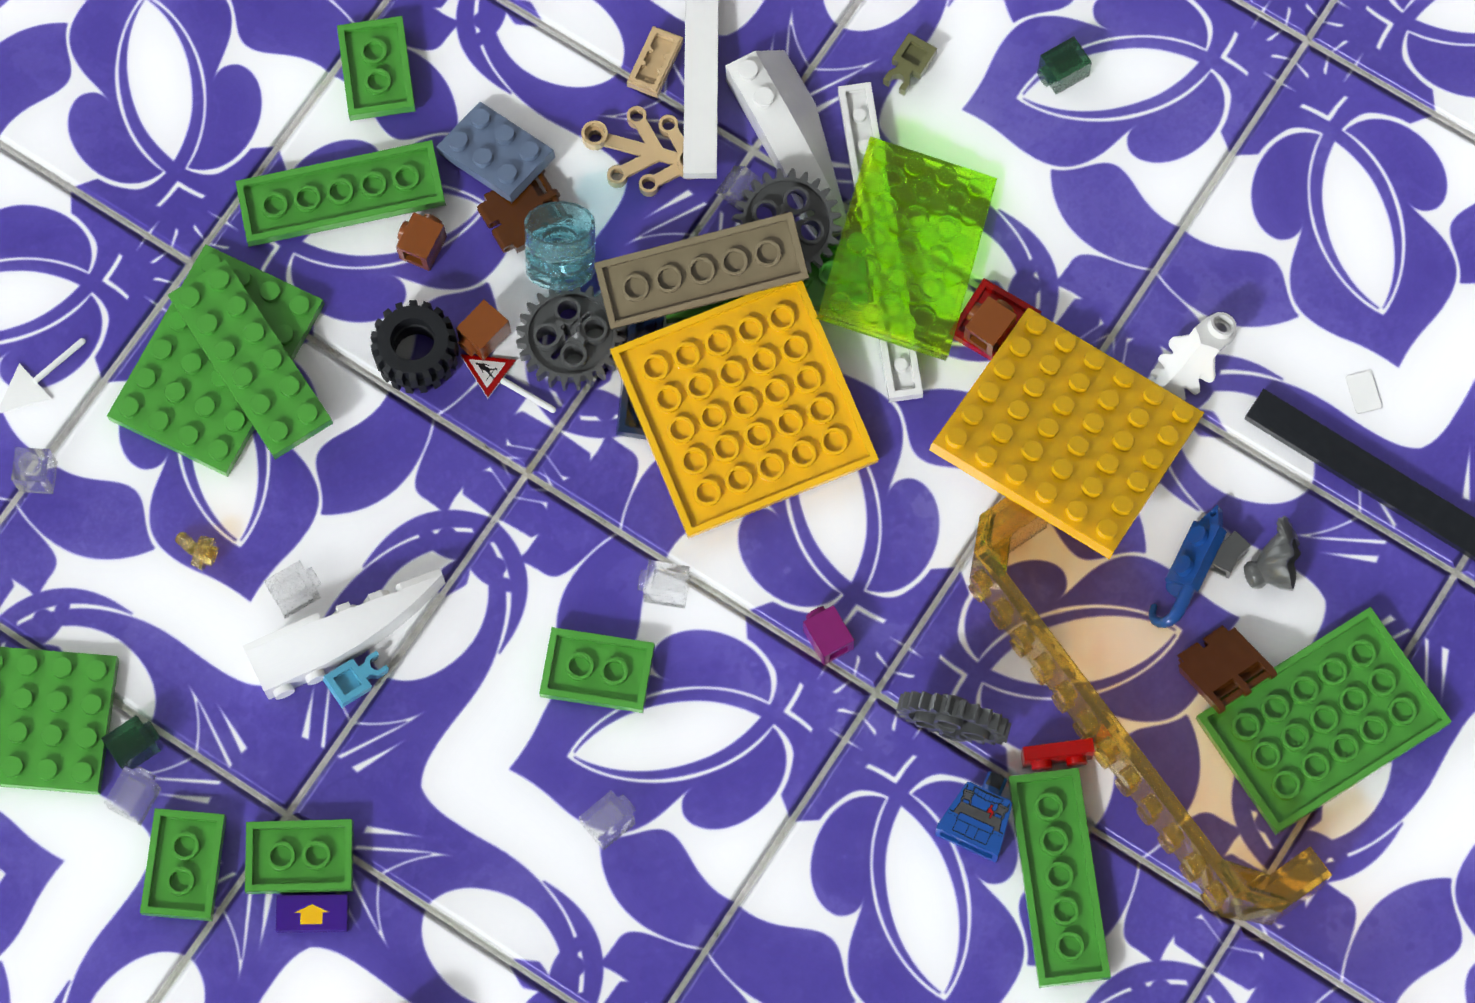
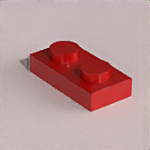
M1093 738L1022 747V767H1031L1033 772H1041L1052 769L1053 764L1066 763L1067 767L1086 765L1088 763L1087 760H1091L1095 753Z

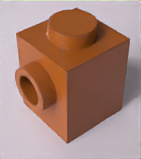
M413 212L409 222L404 221L398 232L397 238L399 241L396 249L399 259L430 271L447 238L442 221L431 214H424L422 216Z
M988 296L983 304L977 302L967 316L969 323L965 327L963 338L992 357L1015 326L1017 315L1013 313L1014 309L1007 302L1001 299L996 301Z
M485 300L456 327L459 346L470 356L477 354L483 361L511 333L509 320Z

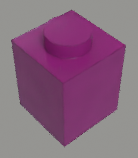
M834 605L827 609L824 606L818 607L806 615L807 620L803 621V631L823 665L854 649V639Z

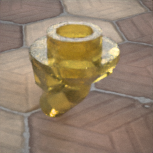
M186 532L177 534L175 538L176 543L189 555L193 556L192 566L202 571L206 565L213 566L219 551V547L214 546L215 538L201 535L196 543Z

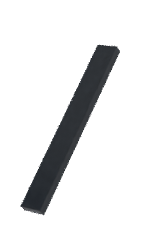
M1262 390L1244 418L1246 421L1475 561L1474 517L1267 390Z

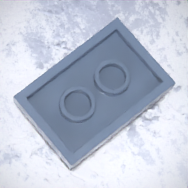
M479 102L436 146L439 155L511 203L556 157L552 148L482 102Z

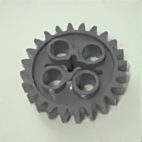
M780 168L775 171V179H772L765 172L762 175L763 184L753 179L750 184L754 192L747 189L741 192L746 202L737 201L735 207L742 211V213L732 216L734 222L742 225L759 220L756 211L760 207L768 208L773 216L793 212L794 218L812 210L814 212L813 216L796 222L808 274L812 272L810 263H813L818 268L823 265L820 255L826 258H830L833 255L827 245L837 246L839 240L833 237L832 234L839 233L842 230V227L833 224V221L839 219L842 214L831 211V208L838 201H827L825 198L831 189L826 188L822 191L817 189L821 180L819 178L811 184L807 182L808 172H805L800 179L796 178L794 168H791L787 177H784ZM789 194L799 195L803 200V208L798 210L791 208L787 203V196ZM808 224L816 229L817 238L815 240H807L802 236L801 227Z
M578 282L574 286L573 291L568 290L566 283H562L561 292L559 293L550 286L549 297L546 298L542 294L537 293L539 304L527 303L530 315L520 314V320L524 324L523 326L516 327L517 335L522 337L516 340L517 348L524 349L519 353L521 361H528L526 364L528 372L537 370V381L540 382L548 376L550 388L557 381H561L562 389L566 391L569 383L574 382L577 391H580L581 381L585 380L590 387H594V376L597 375L600 379L606 380L604 369L616 370L610 349L626 343V339L621 337V335L626 333V328L610 329L602 294L600 293L594 297L593 286L590 285L585 293L581 292L580 283ZM564 310L576 311V315L571 319L560 317ZM586 314L591 315V317H588L582 322V319ZM594 328L603 331V334L598 338H590L586 335L588 331ZM577 332V338L575 339L572 336ZM566 334L571 336L567 341L565 339ZM545 335H552L556 338L549 345H543L539 342ZM560 351V355L558 356V358L552 359V356L556 355ZM572 354H579L583 357L577 364L566 362L567 357Z
M905 691L904 694H900L896 713L900 714L899 717L906 719V722L914 723L916 727L926 728L928 732H938L940 736L958 742L967 741L972 743V741H975L982 745H985V742L991 745H995V743L1002 745L1003 742H1007L1011 723L1008 722L1009 719L1002 718V714L994 713L992 709L981 708L980 704H970L964 698L950 694L940 695L935 693L932 695L925 691H922V693L916 691L909 693Z

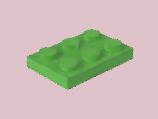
M397 16L337 25L350 121L415 112L403 17Z
M551 627L539 695L542 698L643 713L655 643Z
M154 809L140 908L142 915L213 921L227 819L225 814Z
M353 820L246 822L245 893L353 892Z

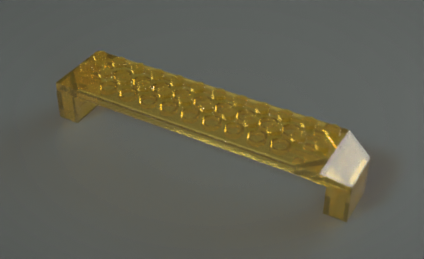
M1004 498L979 517L969 578L970 585L968 586L971 594L979 603L984 601L991 610L989 616L994 625L999 630L1005 629L1012 639L1009 642L1013 650L1020 658L1025 656L1033 666L1030 668L1032 675L1040 685L1043 686L1046 683L1054 694L1051 696L1053 703L1061 713L1067 711L1074 721L1072 726L1080 739L1093 738L1096 750L1094 757L1105 770L1108 767L1117 778L1114 780L1117 788L1126 798L1131 796L1138 806L1136 812L1144 824L1147 826L1153 825L1160 835L1157 837V840L1161 847L1169 855L1174 853L1181 863L1179 869L1189 883L1195 881L1203 892L1200 894V897L1211 912L1217 910L1221 917L1273 925L1320 891L1332 874L1311 846L1270 875L1224 860L1006 573L1009 553L1046 529L1048 522L1011 499Z

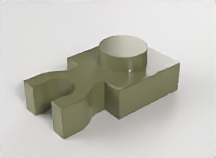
M908 33L892 58V65L896 67L887 72L883 78V84L889 87L894 79L902 80L903 83L899 87V93L905 96L910 87L911 77L914 76L919 80L937 55V48Z

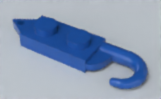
M1218 505L1200 521H1193L1165 578L1166 589L1176 600L1170 612L1164 617L1157 616V604L1153 603L1150 606L1149 620L1152 625L1158 628H1167L1176 624L1185 614L1195 591H1199L1227 533L1223 528V510Z

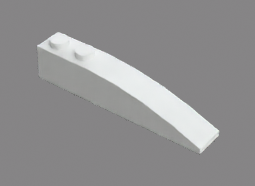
M785 50L754 51L725 65L726 82L776 169L780 168L784 177H787L791 168H794L796 178L799 179L805 172H808L807 182L810 184L818 178L821 179L817 189L822 191L830 188L831 190L825 198L827 201L837 200L838 203L831 208V211L842 214L839 219L833 221V224L842 227V230L839 233L832 234V236L837 237L849 231L850 227L816 103ZM791 194L798 208H803L802 198L797 194ZM809 210L802 213L804 218L813 216L814 212ZM809 225L813 234L817 238L816 229L813 226Z
M439 568L398 583L395 587V592L389 593L388 590H378L368 594L367 598L360 605H350L349 601L337 605L336 611L330 616L320 618L318 613L307 616L243 645V648L269 700L274 697L276 700L283 699L293 694L296 687L305 683L314 685L323 681L324 675L350 659H355L388 637L417 613L446 582Z

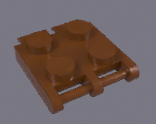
M545 169L535 179L539 178L547 193H543L534 179L512 203L491 190L484 194L485 201L477 206L478 212L489 229L500 224L492 230V235L503 253L513 248L519 253L575 221L573 214L567 213L559 200L560 193L558 190L553 189L544 175ZM553 202L562 217H558L550 203Z
M1221 625L1202 638L1205 641L1203 643L1206 647L1203 648L1196 642L1177 655L1180 662L1178 665L1180 674L1218 714L1226 711L1225 706L1241 695L1246 697L1251 694V689L1265 679L1269 678L1272 680L1277 676L1274 667L1235 627L1228 631Z

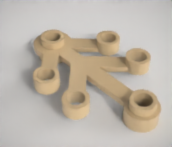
M633 106L628 110L627 122L630 127L638 131L644 143L609 134L605 124L600 121L593 120L587 122L582 128L581 136L583 144L588 149L600 150L606 147L639 156L621 166L614 165L608 169L607 180L610 186L621 188L627 183V178L658 162L669 164L670 166L654 175L645 174L640 178L639 190L644 196L652 197L658 193L660 186L680 176L683 177L684 137L679 130L678 120L675 116H662L658 125L659 132L662 136L670 139L676 152L662 147L647 121L645 109L640 106ZM634 114H641L643 116L640 121L631 119ZM671 122L675 126L671 130H666L663 128V125ZM595 134L601 136L598 142H592L589 138ZM614 173H621L623 175L622 179L618 181L613 180L611 176ZM651 181L655 186L652 189H646L643 187L644 183Z

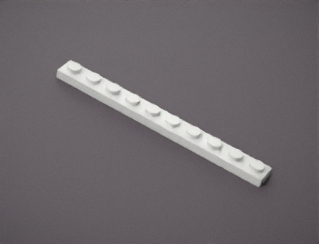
M871 82L838 86L839 103L889 403L923 398Z

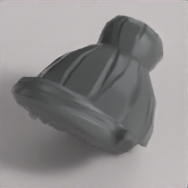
M1283 516L1278 518L1276 522L1278 533L1265 545L1257 561H1250L1244 565L1246 581L1253 589H1260L1267 583L1279 589L1293 591L1295 587L1296 568L1294 563L1301 555L1298 549L1300 542L1289 518Z

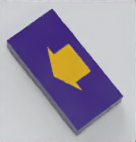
M348 894L277 895V933L348 932Z

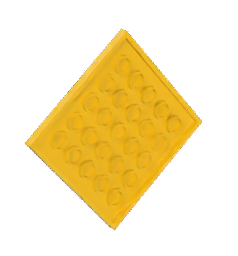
M803 281L745 295L610 349L612 358L688 539L879 461Z
M1028 307L934 439L929 450L1110 559L1201 420L1204 412Z

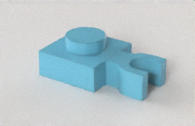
M377 651L368 655L365 662L360 666L352 658L323 676V682L341 708L371 691L372 685L368 681L369 679H378L388 673L389 668L387 665L379 670L371 667L370 663L379 657Z

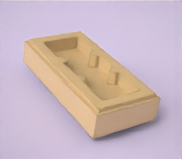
M653 26L627 80V87L658 98L684 43L683 37Z

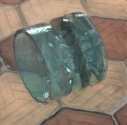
M566 201L548 202L531 210L524 220L526 275L529 279L542 288L555 291L575 289L590 281L596 271L594 266L596 258L595 219L590 211L579 204Z

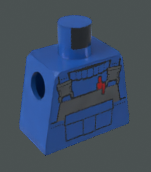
M988 771L981 787L967 782L939 821L935 836L996 863L999 858L1013 803L1001 796L1008 780L998 773Z

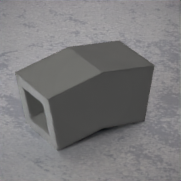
M1234 531L1221 544L1209 570L1229 579L1235 564L1249 551L1251 545L1238 532Z

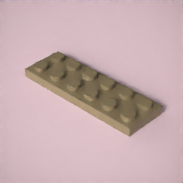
M793 212L594 263L611 330L810 279Z

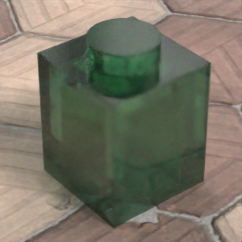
M1073 36L1040 55L1037 74L1044 86H1050L1053 92L1058 94L1090 75L1092 62Z
M137 715L101 738L125 774L161 751L155 742L161 738L149 720L143 724Z

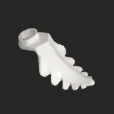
M1217 312L1199 323L1190 334L1172 337L1169 340V347L1173 354H1161L1158 357L1164 369L1154 368L1151 371V375L1156 379L1149 380L1184 401L1186 400L1185 389L1197 395L1200 392L1199 379L1208 383L1214 381L1216 376L1215 357L1236 336V322L1233 317L1224 312Z

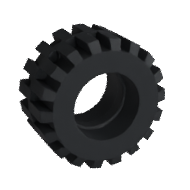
M409 300V306L404 307L402 302L395 304L396 310L393 312L389 308L383 312L385 319L381 320L378 318L374 324L376 331L371 332L370 339L372 345L370 346L377 369L381 372L382 378L387 383L391 381L392 387L400 390L403 386L406 393L413 394L414 388H419L420 393L428 392L427 387L433 385L434 389H437L441 386L440 379L443 378L448 381L452 376L450 369H456L458 364L456 356H459V347L452 322L448 316H444L443 310L439 307L433 310L429 302L424 301L422 306H418L417 300ZM422 334L434 340L431 351L420 359L407 360L396 354V349L400 342L410 335Z

